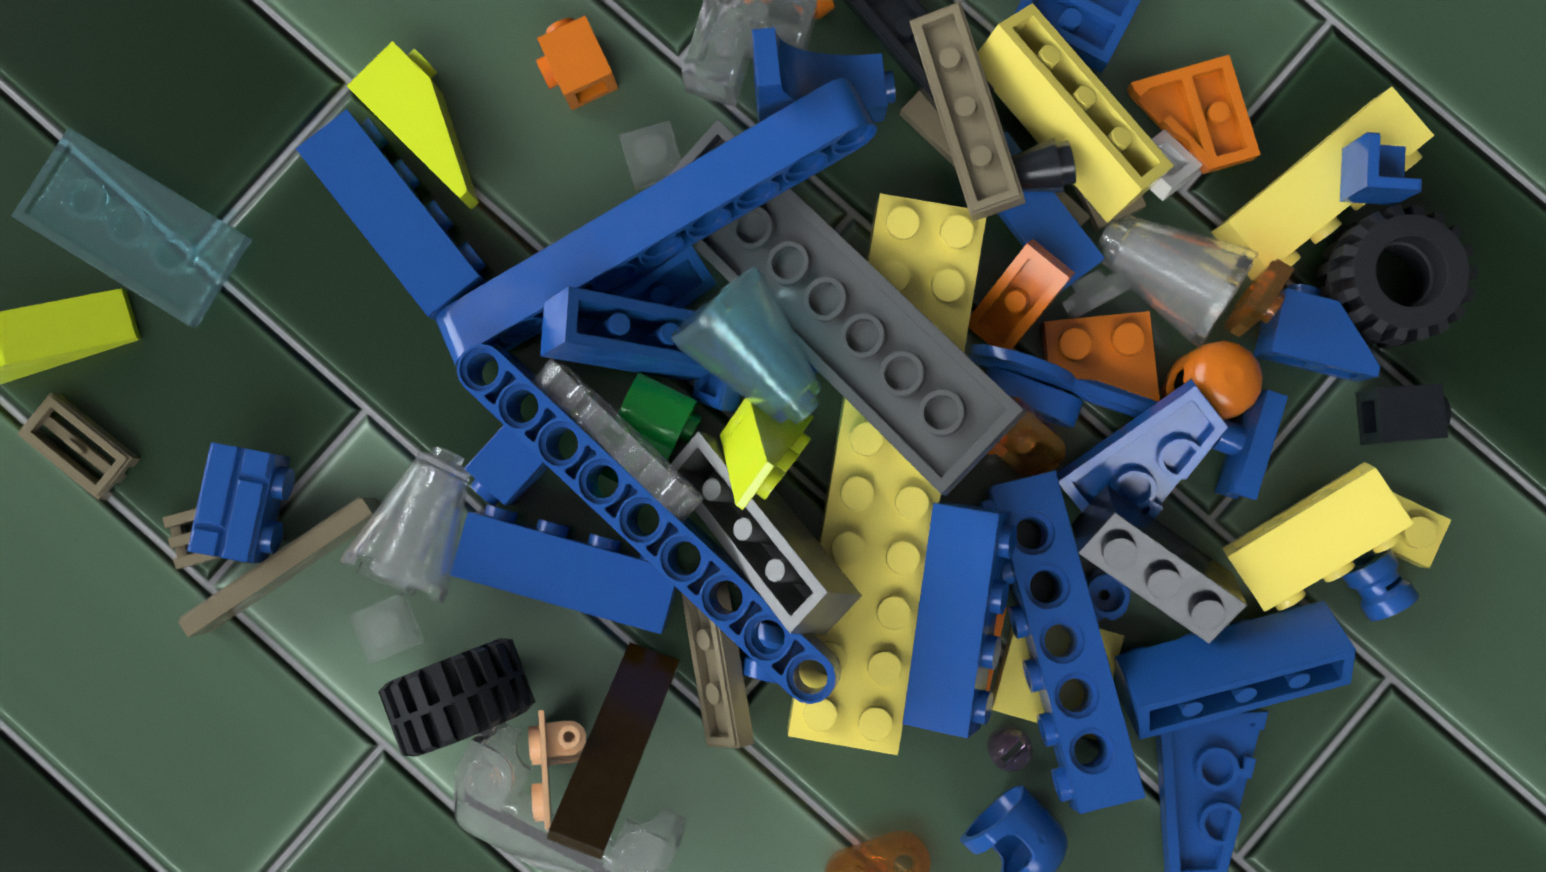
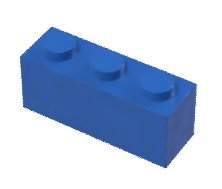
M568 286L544 303L540 356L691 382L719 369L722 316Z

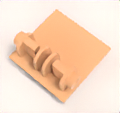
M538 710L539 725L528 726L530 761H532V765H541L542 783L531 784L532 812L535 822L544 821L545 830L548 833L552 823L549 765L577 762L586 744V732L575 721L547 723L544 710Z

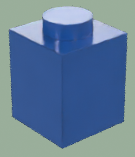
M503 425L464 469L475 478L470 485L472 489L489 504L495 506L500 501L504 505L515 506L549 467Z

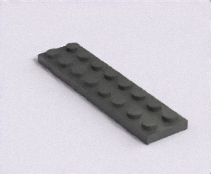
M717 119L669 175L736 136ZM791 188L693 244L940 494L947 496L1027 413Z

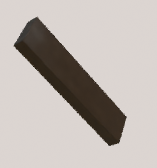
M629 642L548 830L547 840L602 860L680 660Z

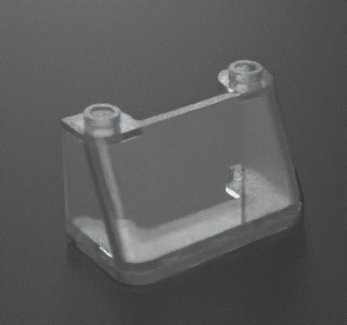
M504 722L479 733L471 739L454 776V817L459 826L466 832L542 872H667L679 849L687 821L686 817L663 806L659 814L647 822L637 823L627 818L616 841L610 839L602 860L547 840L548 833L545 830L544 821L535 822V819H533L532 798L521 792L533 769L523 763L518 754L517 743L522 731ZM552 809V821L557 812L554 809Z

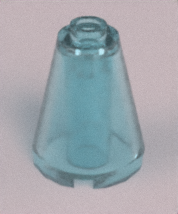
M754 265L720 290L721 293L708 304L705 302L673 332L671 339L678 349L776 422L782 423L790 419L793 424H797L808 417L819 406L820 402L815 396L820 392L821 385L764 273L762 274Z

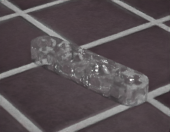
M550 358L535 375L534 380L672 514L685 521L704 500L703 495L693 484L563 362Z

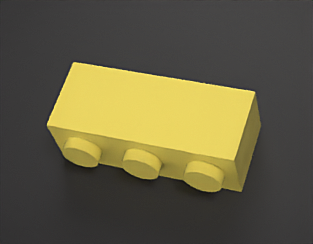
M1364 462L1224 546L1222 549L1264 612L1274 606L1280 611L1302 600L1306 595L1304 589L1323 578L1325 582H1331L1350 572L1355 567L1353 560L1371 549L1374 553H1380L1397 545L1405 537L1402 531L1411 527L1414 523L1376 467Z

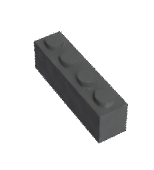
M698 431L665 470L673 483L789 633L826 635L862 596L775 488L766 500L756 494L744 510L736 506L719 436Z

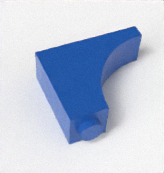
M775 27L752 29L754 85L758 122L765 120L822 85L840 78L852 81L874 122L884 121L888 104L895 103L894 74L892 70L884 71L882 53L866 55L816 53L796 48L784 42L777 35Z

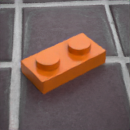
M1032 239L1023 247L970 315L968 328L991 346L1013 350L1074 276L1075 272Z

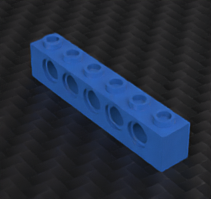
M1056 470L991 486L985 491L987 500L980 502V507L1011 512L1009 525L1017 527L1021 520H1028L1035 523L1041 532V541L1035 549L1023 547L1016 538L1012 558L1004 559L1002 580L1008 581L1015 602V606L1008 607L1013 632L1017 639L1025 637L1030 659L1023 660L1022 662L1026 682L1031 693L1039 691L1044 713L1037 714L1039 731L1046 747H1054L1059 767L1051 770L1057 796L1060 802L1068 801L1069 807L1079 814L1146 798ZM1037 572L1048 574L1055 583L1054 596L1046 603L1036 600L1030 590L1031 579ZM1056 624L1062 626L1067 631L1070 639L1068 649L1060 656L1052 655L1045 646L1046 632ZM1076 679L1083 687L1084 698L1077 708L1067 710L1060 701L1059 692L1066 681ZM1093 734L1098 741V754L1091 762L1080 764L1075 757V744L1081 736Z

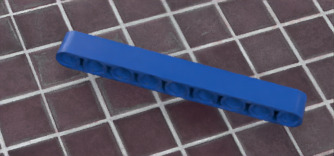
M840 78L822 85L440 310L436 315V323L455 366L457 367L462 353L471 346L484 344L509 351L542 332L544 303L568 286L608 294L866 145L875 136L877 126L852 81Z
M484 344L471 346L462 353L458 360L457 374L464 388L788 694L799 702L814 704L823 701L832 693L841 676L840 662L836 655L814 634L789 633L731 556L523 362L506 350ZM495 358L499 367L498 375L492 383L486 385L482 376L483 367L486 362ZM534 394L538 402V410L535 417L526 422L521 416V403L528 395ZM572 430L577 436L578 448L571 458L565 459L560 453L559 442L564 433ZM607 467L614 469L619 480L618 488L610 497L603 495L598 486L599 475ZM646 504L652 505L659 515V526L651 535L642 532L637 522L638 513ZM685 542L692 543L700 552V565L693 573L686 572L678 564L677 553L680 546ZM725 580L734 582L741 589L743 596L742 604L737 611L725 609L718 601V588ZM763 620H773L782 627L785 639L780 649H769L759 640L758 628ZM816 660L824 666L828 676L825 686L811 688L803 683L799 675V667L802 661Z

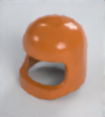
M1223 340L1204 344L1177 359L1167 373L1161 389L1163 398L1175 391L1176 377L1184 369V384L1192 379L1219 415L1227 420L1239 416L1254 405L1261 393L1263 375L1260 364L1251 351L1238 343Z

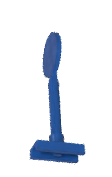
M973 344L969 350L968 357L985 369L988 367L1004 369L1056 389L1068 390L1086 402L1136 418L1158 402L1096 380L1077 379L1070 371L1056 364L1018 351L984 344ZM1261 390L1254 405L1237 416L1236 423L1223 419L1228 428L1211 448L1226 454L1214 493L1232 499H1238L1239 496L1250 500H1257L1288 396L1271 390Z

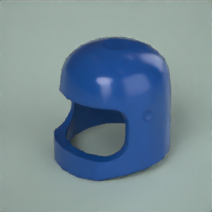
M1023 785L1014 786L1000 795L974 820L960 837V842L972 854L978 855L992 847L1001 858V872H1056L1062 864L1068 848V840L1063 826Z

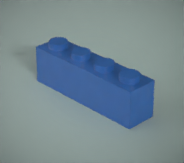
M346 109L295 149L425 314L436 321V315L440 310L487 283V280L480 273L487 265L468 241H465L460 246L447 231L454 226V223L434 199L426 205L415 189L422 183L403 159L393 163L384 152L383 148L390 142L374 122L368 117L361 123Z
M953 502L933 503L903 716L904 725L968 739L981 729V724L987 725L993 707V692L986 690L989 669L995 670L1001 650V637L994 635L997 614L1004 613L1009 594V583L1002 580L1004 559L1012 558L1017 536L1016 526L1009 525L1011 512Z
M488 504L484 513H467L450 576L650 632L662 634L665 631L677 588L641 554L636 556L619 551L621 541L590 533L588 542L568 537L570 529L568 526L538 519L535 528L517 523L518 512Z
M1323 600L1305 606H1292L1282 612L1252 620L1243 619L1226 626L1210 643H1207L1196 634L1190 633L1173 641L1150 647H1137L1127 653L1114 656L1115 688L1138 739L1141 740L1351 684L1356 649Z

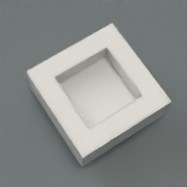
M1165 129L1151 139L1174 165L1150 188L1162 201L1190 181L1203 166Z

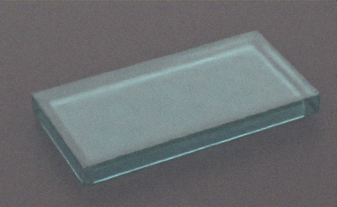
M69 127L11 215L16 220L188 326L195 328L252 241L248 236Z

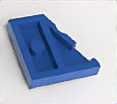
M1021 0L1015 13L1033 3L1088 67L1102 73L1141 0Z

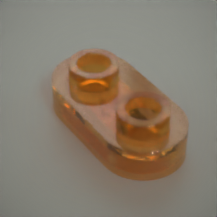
M1010 396L1027 413L991 450L1025 477L1055 470L1061 464L1066 454V446L1055 428L1023 399Z
M895 831L837 851L828 860L824 872H929L931 861L924 842L917 835L908 831ZM900 855H909L913 858V864L910 869L899 871L894 868L895 859Z

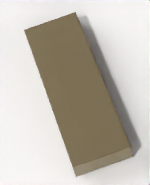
M723 581L718 588V601L722 607L732 611L728 581ZM681 593L707 747L742 748L755 744L739 647Z

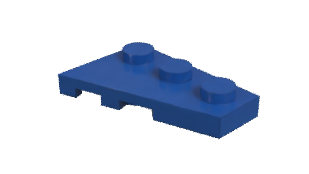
M1261 708L1156 735L1164 872H1228L1242 817L1239 809L1247 779L1252 778L1256 759L1253 758L1259 731L1265 728L1269 711Z

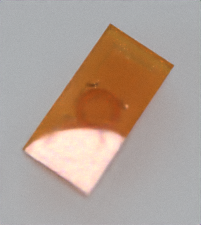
M1279 259L1272 260L1247 286L1224 322V329L1241 337L1259 320L1267 324L1284 301L1286 296L1279 292L1295 268Z

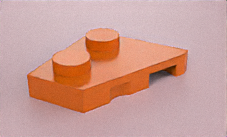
M1230 54L1131 82L1127 87L1129 97L1162 131L1165 129L1203 164L1200 168L1202 174L1249 162L1261 155Z
M1150 311L1044 321L1040 324L1044 360L1070 371L1077 379L1096 380L1158 402L1160 401Z

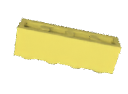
M1033 3L999 23L979 49L978 55L986 80L994 88L997 96L1039 144L1053 137L1055 142L1069 140L1076 170V183L1074 185L1107 223L1139 199L1174 167L1171 161Z
M1390 87L1367 103L1211 232L1251 280L1267 272H1270L1274 278L1279 276L1301 258L1296 249L1303 243L1311 239L1314 244H1317L1342 224L1336 216L1349 205L1354 211L1366 205L1365 203L1340 202L1342 148L1365 133L1374 132L1380 133V145L1406 146L1405 171L1423 157L1417 149L1431 139L1434 134L1393 87Z

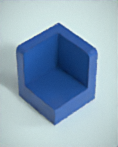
M1367 132L1342 148L1340 202L1396 205L1422 191V179L1404 178L1406 146L1380 145V133Z

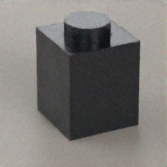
M1443 383L1375 388L1355 393L1360 445L1448 438L1447 426L1451 421V407L1448 399L1444 396Z

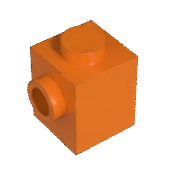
M586 16L576 20L574 18L561 19L550 25L546 30V34L537 37L545 56L536 59V63L549 90L558 85L560 86L571 111L618 89L612 70Z

